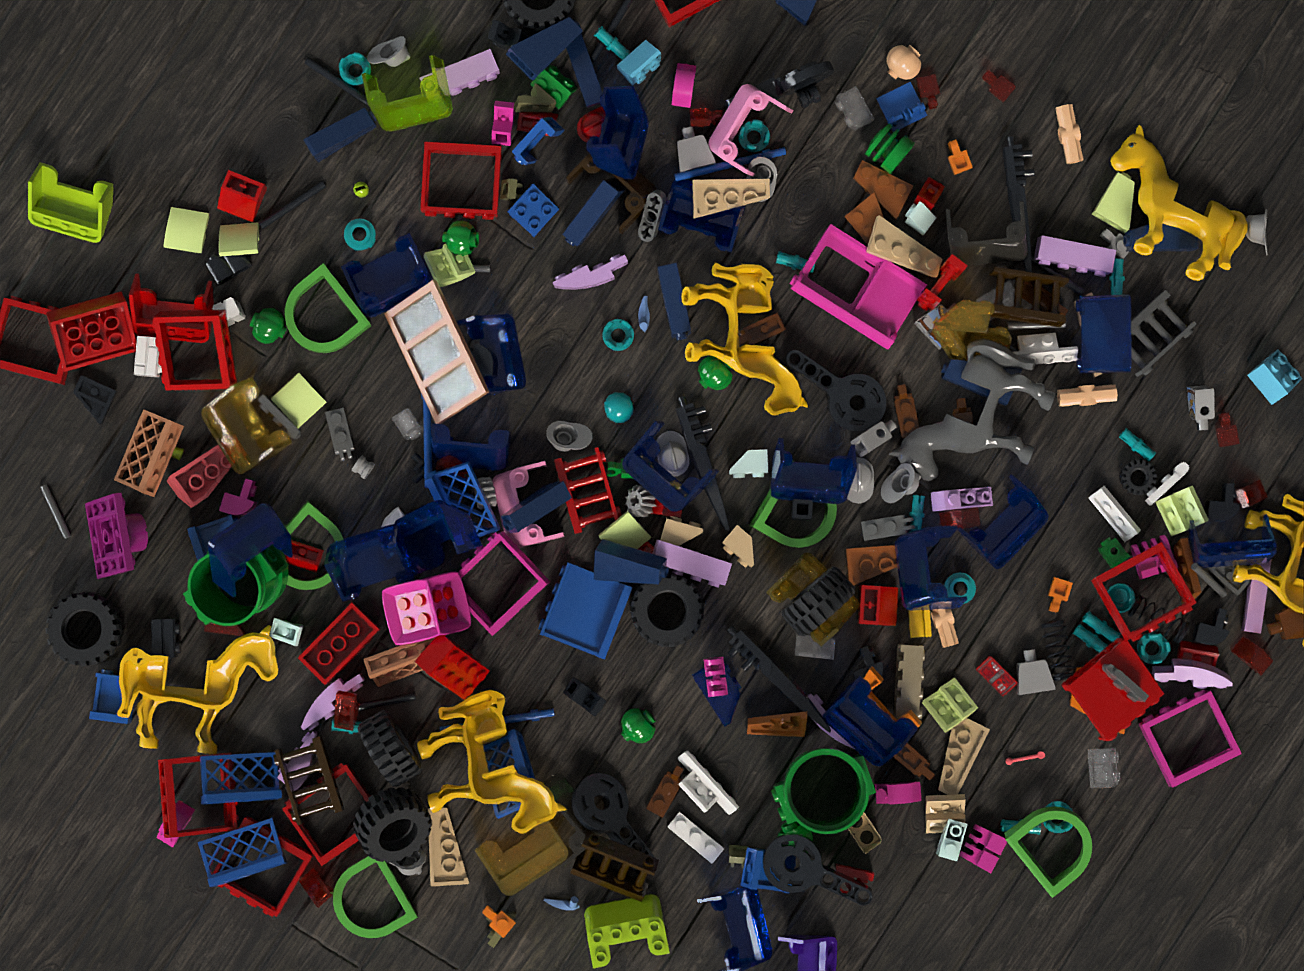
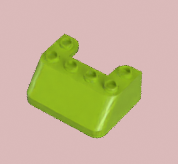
M40 162L28 181L29 221L35 226L97 243L102 239L113 206V183L97 181L93 187V192L58 182L57 170L51 165Z
M646 894L642 902L633 898H626L591 905L585 910L584 918L593 968L606 966L610 962L609 945L647 938L649 950L652 954L664 955L670 953L661 903L656 895Z

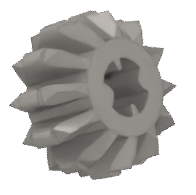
M490 477L478 478L490 507L496 506L497 499L492 479ZM473 487V489H474V494H475V496H476L477 491H476V489ZM476 502L480 510L485 509L482 504Z
M636 485L628 490L629 495L625 496L627 502L624 505L628 507L627 510L632 516L648 517V514L653 513L652 507L657 506L654 504V500L657 497L653 496L654 491L645 485Z

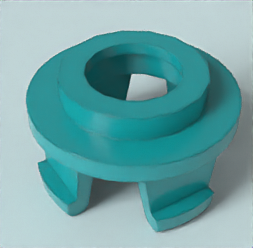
M354 52V54L341 58L339 71L346 83L361 85L370 77L371 66L362 54ZM352 64L361 65L363 72L359 77H353L349 74V68Z
M753 119V121H749L741 127L738 138L740 145L745 150L759 152L768 145L770 133L762 121ZM750 131H758L760 133L761 140L759 143H749L747 135Z
M365 219L352 220L344 230L346 243L356 251L371 248L376 241L375 229ZM357 227H362L366 231V237L362 241H357L352 236L353 230Z
M615 319L605 325L603 340L607 347L615 351H622L632 344L634 331L627 321ZM615 329H622L625 332V339L622 342L613 341L611 334Z
M965 573L952 574L946 579L943 586L945 596L954 604L968 603L976 592L974 580ZM959 581L967 585V592L962 596L955 594L953 590L955 583Z
M1158 633L1143 635L1137 644L1139 657L1148 664L1162 663L1171 650L1170 643L1167 642L1164 636ZM1154 641L1158 644L1159 651L1156 655L1147 654L1145 646L1148 642Z
M1054 801L1046 806L1062 807L1073 811L1069 805L1061 801ZM1051 820L1043 822L1044 826L1053 833L1067 832L1073 827L1072 824L1064 820L1059 824H1055Z

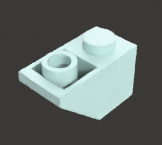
M919 202L917 206L913 203L905 214L907 217L905 223L921 235L926 233L936 219L922 202Z
M767 449L748 450L729 470V475L733 474V478H745V474H752V477H764V473H768Z
M948 818L936 851L938 856L954 861L958 860L967 824Z

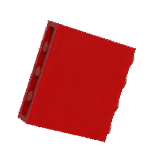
M1124 638L1114 640L1061 684L1065 691L1072 693L1099 732L1100 736L1098 739L1103 741L1115 739L1119 731L1128 728L1132 724L1131 721L1136 717L1144 715L1146 709L1157 704L1160 701V697L1164 695V692L1135 650ZM1104 664H1112L1121 670L1149 695L1145 702L1130 700L1127 697V692L1113 685L1114 681L1102 670V666Z

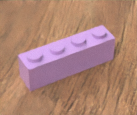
M491 49L422 76L420 80L429 102L437 103L444 100V96L449 94L454 96L461 93V89L466 87L471 89L480 85L479 82L494 80L500 72Z
M1040 236L1037 238L1034 260L1039 261V264L1044 266L1055 264L1060 269L1068 270L1071 267L1076 268V272L1087 273V271L1095 272L1094 275L1106 277V275L1113 272L1116 250Z
M656 540L652 554L667 558L666 566L673 569L672 573L683 576V573L690 574V579L701 582V579L709 581L708 585L718 588L719 585L725 586L732 563L661 540Z

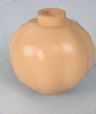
M903 45L893 47L887 55L886 62L890 69L888 73L895 80L898 77L905 80L914 78L921 69V61L918 59L920 57L919 52L911 45L908 47Z

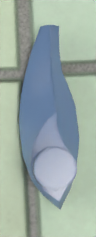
M648 296L643 297L638 313L639 326L644 332H646L650 320L647 305Z
M575 896L570 901L544 898L545 902L562 910H575L580 907L577 904L578 898Z

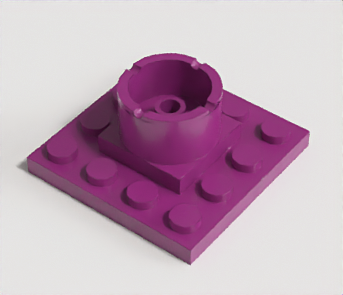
M114 493L85 503L97 579L134 570L135 559L132 552L145 550L148 543V532L145 530L147 526L143 516L139 513L125 514V500L122 497V493Z

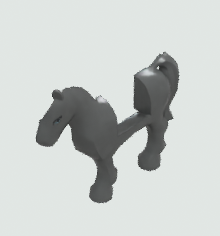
M986 338L970 342L967 347L968 363L962 372L961 378L990 390L978 424L976 425L946 414L942 422L917 428L908 434L902 441L901 447L890 451L889 455L898 457L901 464H911L914 471L920 474L921 478L926 481L934 480L939 475V468L933 459L934 450L948 449L959 453L973 454L989 448H1007L1018 455L1020 462L1028 465L1034 447L1023 444L1018 436L995 435L993 421L998 400L1010 391L1026 392L1038 400L1041 408L1047 411L1050 410L1055 398L1054 392L1046 390L1043 383L1033 382L1022 373L1009 374L1006 371V368L1033 370L1036 364L1035 359L1021 358L1006 346ZM976 352L981 354L974 357V354Z

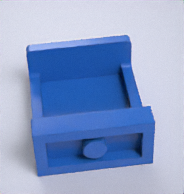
M552 117L541 118L512 151L515 155V160L521 165L534 164L537 160L530 154V151L546 133L550 137L560 136L565 129Z
M228 515L227 517L187 529L197 561L207 554L214 543L228 533L241 528L238 517L235 518L234 515ZM214 555L212 562H215V561H218V560H221V559H224V558H227V557H230V556H229V555Z
M102 669V672L96 673L95 676L97 677L93 711H90L89 719L124 724L131 723L133 707L128 718L117 715V711L122 703L119 675L113 674V670Z
M747 847L741 886L754 890L758 888L790 893L776 888L766 877L763 868L766 849ZM790 855L785 859V864L788 868H795L796 856Z

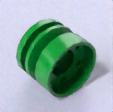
M889 123L875 135L865 153L869 157L874 151L877 152L873 158L874 162L882 156L884 160L881 167L889 174L896 169L915 144L907 135L903 136L900 140L896 139L900 131L898 128L891 135L889 132L894 126L892 123Z

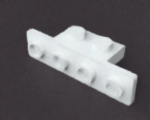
M1056 333L1017 336L1019 351L1013 353L1021 358H1033L1036 360V364L1077 360L1078 347L1059 348Z
M685 751L678 757V760L690 772L678 785L704 813L715 802L729 815L739 808L735 800L723 790L720 783L711 777L709 771L700 765L693 754Z

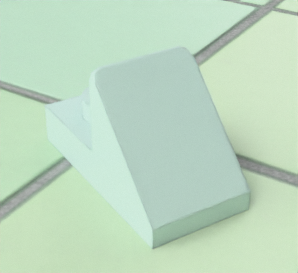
M274 618L270 637L298 646L303 625Z

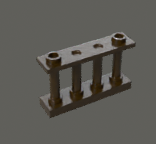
M1001 265L994 267L990 271L989 276L997 277L995 302L986 309V316L1053 327H1061L1066 323V315L1060 314L1058 309L1060 287H1064L1069 282V278H1063V275L1053 274L1051 276L1012 270ZM1005 278L1016 280L1014 304L1011 307L1004 306L1003 303ZM1023 281L1034 283L1031 309H1023L1021 306ZM1042 284L1053 286L1051 311L1043 312L1040 309Z
M322 735L312 738L313 742L309 746L284 754L280 748L275 750L273 755L276 766L279 765L292 805L291 817L294 822L297 821V825L304 823L302 817L329 808L331 810L334 809L335 813L344 810ZM310 753L317 754L319 761L316 764L288 772L285 761ZM317 771L323 773L324 780L321 783L294 791L292 779ZM322 790L328 791L330 796L328 801L304 809L299 808L297 798Z
M587 831L581 846L586 848L583 857L577 855L571 874L642 902L649 885L644 881L647 874L654 876L659 859ZM593 852L604 855L601 864L590 860ZM612 859L622 863L619 872L608 868ZM630 866L641 870L637 879L626 875Z

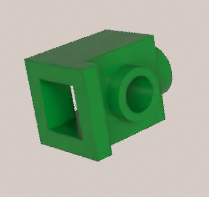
M1108 537L1100 543L1101 547L1098 551L1111 568L1116 567L1130 557L1116 538L1111 539ZM1113 547L1117 550L1115 555L1110 552Z

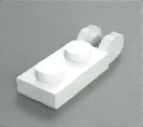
M1184 462L1179 463L1173 469L1172 476L1167 474L1160 481L1162 485L1158 489L1154 486L1146 494L1148 498L1145 502L1150 506L1188 472L1189 465Z

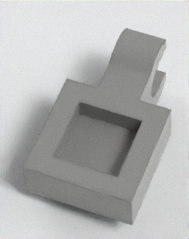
M1108 229L1103 230L1100 237L1110 244L1107 248L1116 250V256L1119 259H1124L1128 254L1126 252L1127 247H1124L1123 244L1124 236L1118 233L1115 237Z

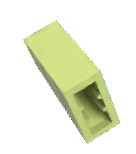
M1118 172L1113 177L1092 213L1095 217L1124 234L1129 230L1135 184L1131 180V176L1124 172L1121 174Z

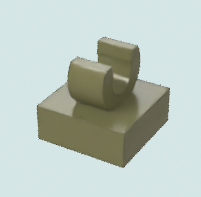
M516 179L502 180L500 199L511 200L520 198L522 195L516 193V188H522L523 185L517 183Z
M729 845V863H731V867H734V863H740L742 868H744L746 851L749 846Z

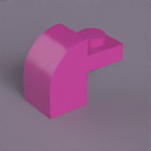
M677 64L671 105L690 108L696 66Z
M495 101L492 144L511 146L515 117L514 103Z
M245 479L240 497L225 492L219 511L237 516L251 512L257 502L250 500L256 493V482Z
M920 782L875 784L876 804H905L921 801Z
M178 800L175 804L177 830H183L190 822L195 809ZM162 823L157 838L174 847L179 837L164 838Z

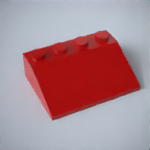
M122 292L46 312L64 372L136 352L137 342L127 302Z

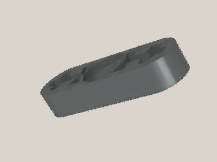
M654 190L648 195L638 229L640 239L645 242L654 239L659 230L667 201L665 193L661 190ZM655 196L658 197L657 200L659 201L656 205V198H654ZM649 211L656 215V220L650 219Z

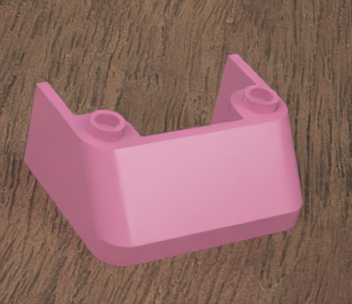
M745 84L740 87L709 139L708 146L720 158L754 177L756 173L735 161L738 148L732 142L751 108L756 111L763 110L771 101L791 114L794 110L758 88Z
M545 461L519 467L498 474L493 478L492 482L500 518L519 504L516 488L523 487L528 483V471L547 467ZM530 524L517 533H509L503 526L504 533L519 548L565 537L563 532L544 537L541 527L536 524Z

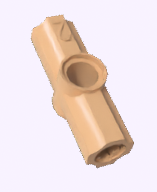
M1066 104L1056 107L1059 124L1058 137L1060 143L1063 144L1066 164L1083 161L1080 145L1081 133L1079 125L1076 124L1073 105Z
M1112 384L1102 386L1086 385L1079 386L1078 388L1057 390V401L1059 406L1062 407L1072 405L1088 406L1102 402L1117 401L1118 396L1116 385Z
M940 588L929 591V603L932 609L931 616L934 626L938 631L942 648L959 644L953 625L954 617L951 608L948 607L944 589Z

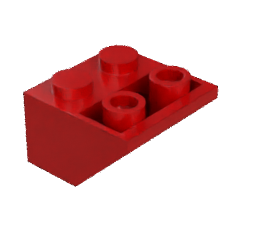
M228 170L221 187L217 209L253 223L267 187L263 183Z
M860 585L857 624L896 626L898 588Z

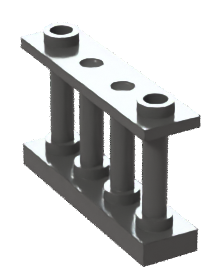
M1166 290L1155 297L1107 342L1111 349L1116 345L1122 347L1141 368L1135 373L1137 377L1142 374L1146 376L1154 369L1152 365L1182 337L1187 338L1193 332L1192 328L1196 325L1193 321L1186 326L1167 305L1166 299L1171 295ZM1157 308L1158 310L1161 309L1181 331L1174 338L1153 317L1154 314L1152 312ZM1141 322H1148L1168 344L1159 350L1140 329L1141 326L1139 324ZM1130 333L1132 335L1135 334L1154 355L1147 363L1127 342L1126 336Z

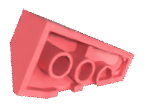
M232 435L170 475L167 482L175 494L190 508H193L208 498L244 450Z

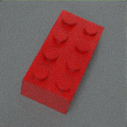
M352 602L310 644L298 659L324 685H327L375 637L381 628L355 602Z
M446 635L435 637L414 661L430 677L464 700L472 694L476 686L490 672L476 657Z

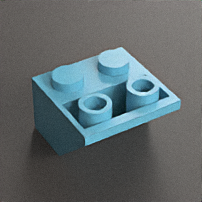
M645 40L617 65V69L632 86L635 83L640 84L646 78V73L650 70L653 72L660 66L661 52Z
M1278 349L1247 375L1271 405L1287 395L1302 380L1299 372L1292 367L1287 357Z

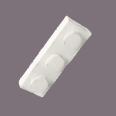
M1105 486L1089 497L1090 501L1124 542L1141 531Z
M680 811L667 826L710 863H713L724 850L720 844Z

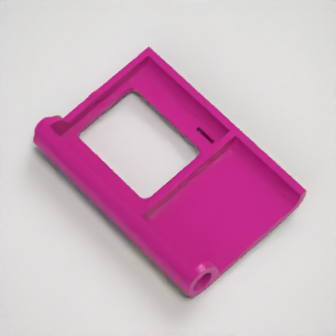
M830 224L799 275L795 274L789 283L792 285L791 290L888 350L894 343L898 335L897 332L917 301L916 299L927 284L894 263L867 253V246ZM826 246L869 272V277L852 304H848L808 278L810 270Z

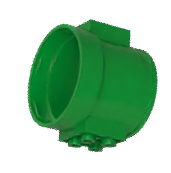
M254 530L233 531L214 543L207 554L195 563L189 574L188 590L183 595L188 605L193 607L197 617L205 625L210 622L222 626L238 625L247 621L255 613L267 609L282 595L288 581L289 565L281 548L266 534ZM214 555L233 556L243 561L252 570L259 590L256 606L239 605L228 599L219 590L212 573Z
M817 748L801 754L790 765L785 780L773 784L774 789L771 790L774 801L779 802L781 806L777 809L782 821L785 820L787 824L797 821L804 828L820 834H834L850 828L863 815L868 804L869 795L876 793L863 755L859 753L850 756L834 748ZM818 755H833L845 760L852 768L856 778L855 797L850 807L840 816L825 821L813 820L802 815L794 807L790 793L792 778L799 766L806 760Z

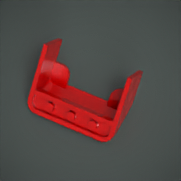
M135 274L129 292L134 333L138 336L156 337L155 330L152 327V320L160 311L213 310L212 281H208L205 294L197 295L194 304L157 301L156 293L151 289L141 288L140 276ZM212 321L166 323L168 340L205 343L210 337Z

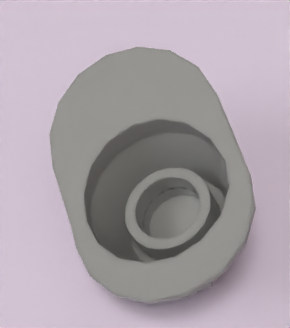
M400 36L378 44L369 52L367 56L368 62L371 64L384 62L391 67H396L409 60L411 56L405 46L406 39L404 36Z
M766 157L754 158L749 163L748 169L756 174L754 177L747 174L746 179H770L771 197L775 190L777 168Z
M1266 209L1265 214L1247 216L1248 230L1246 236L1251 242L1265 245L1266 255H1268Z
M556 421L551 423L546 430L548 440L559 451L566 452L571 449H583L592 441V432L582 424Z
M675 431L662 433L656 441V452L660 468L669 476L682 475L689 466L686 442Z
M860 457L849 460L843 470L844 494L853 503L866 502L870 499L874 490L873 466L869 461Z
M901 464L883 482L881 487L882 499L885 502L894 503L904 495L913 494L919 486L920 474L914 471L911 464Z
M419 849L414 851L410 857L406 856L401 861L393 860V862L389 863L396 866L404 875H420L422 872L421 868L426 861V853Z

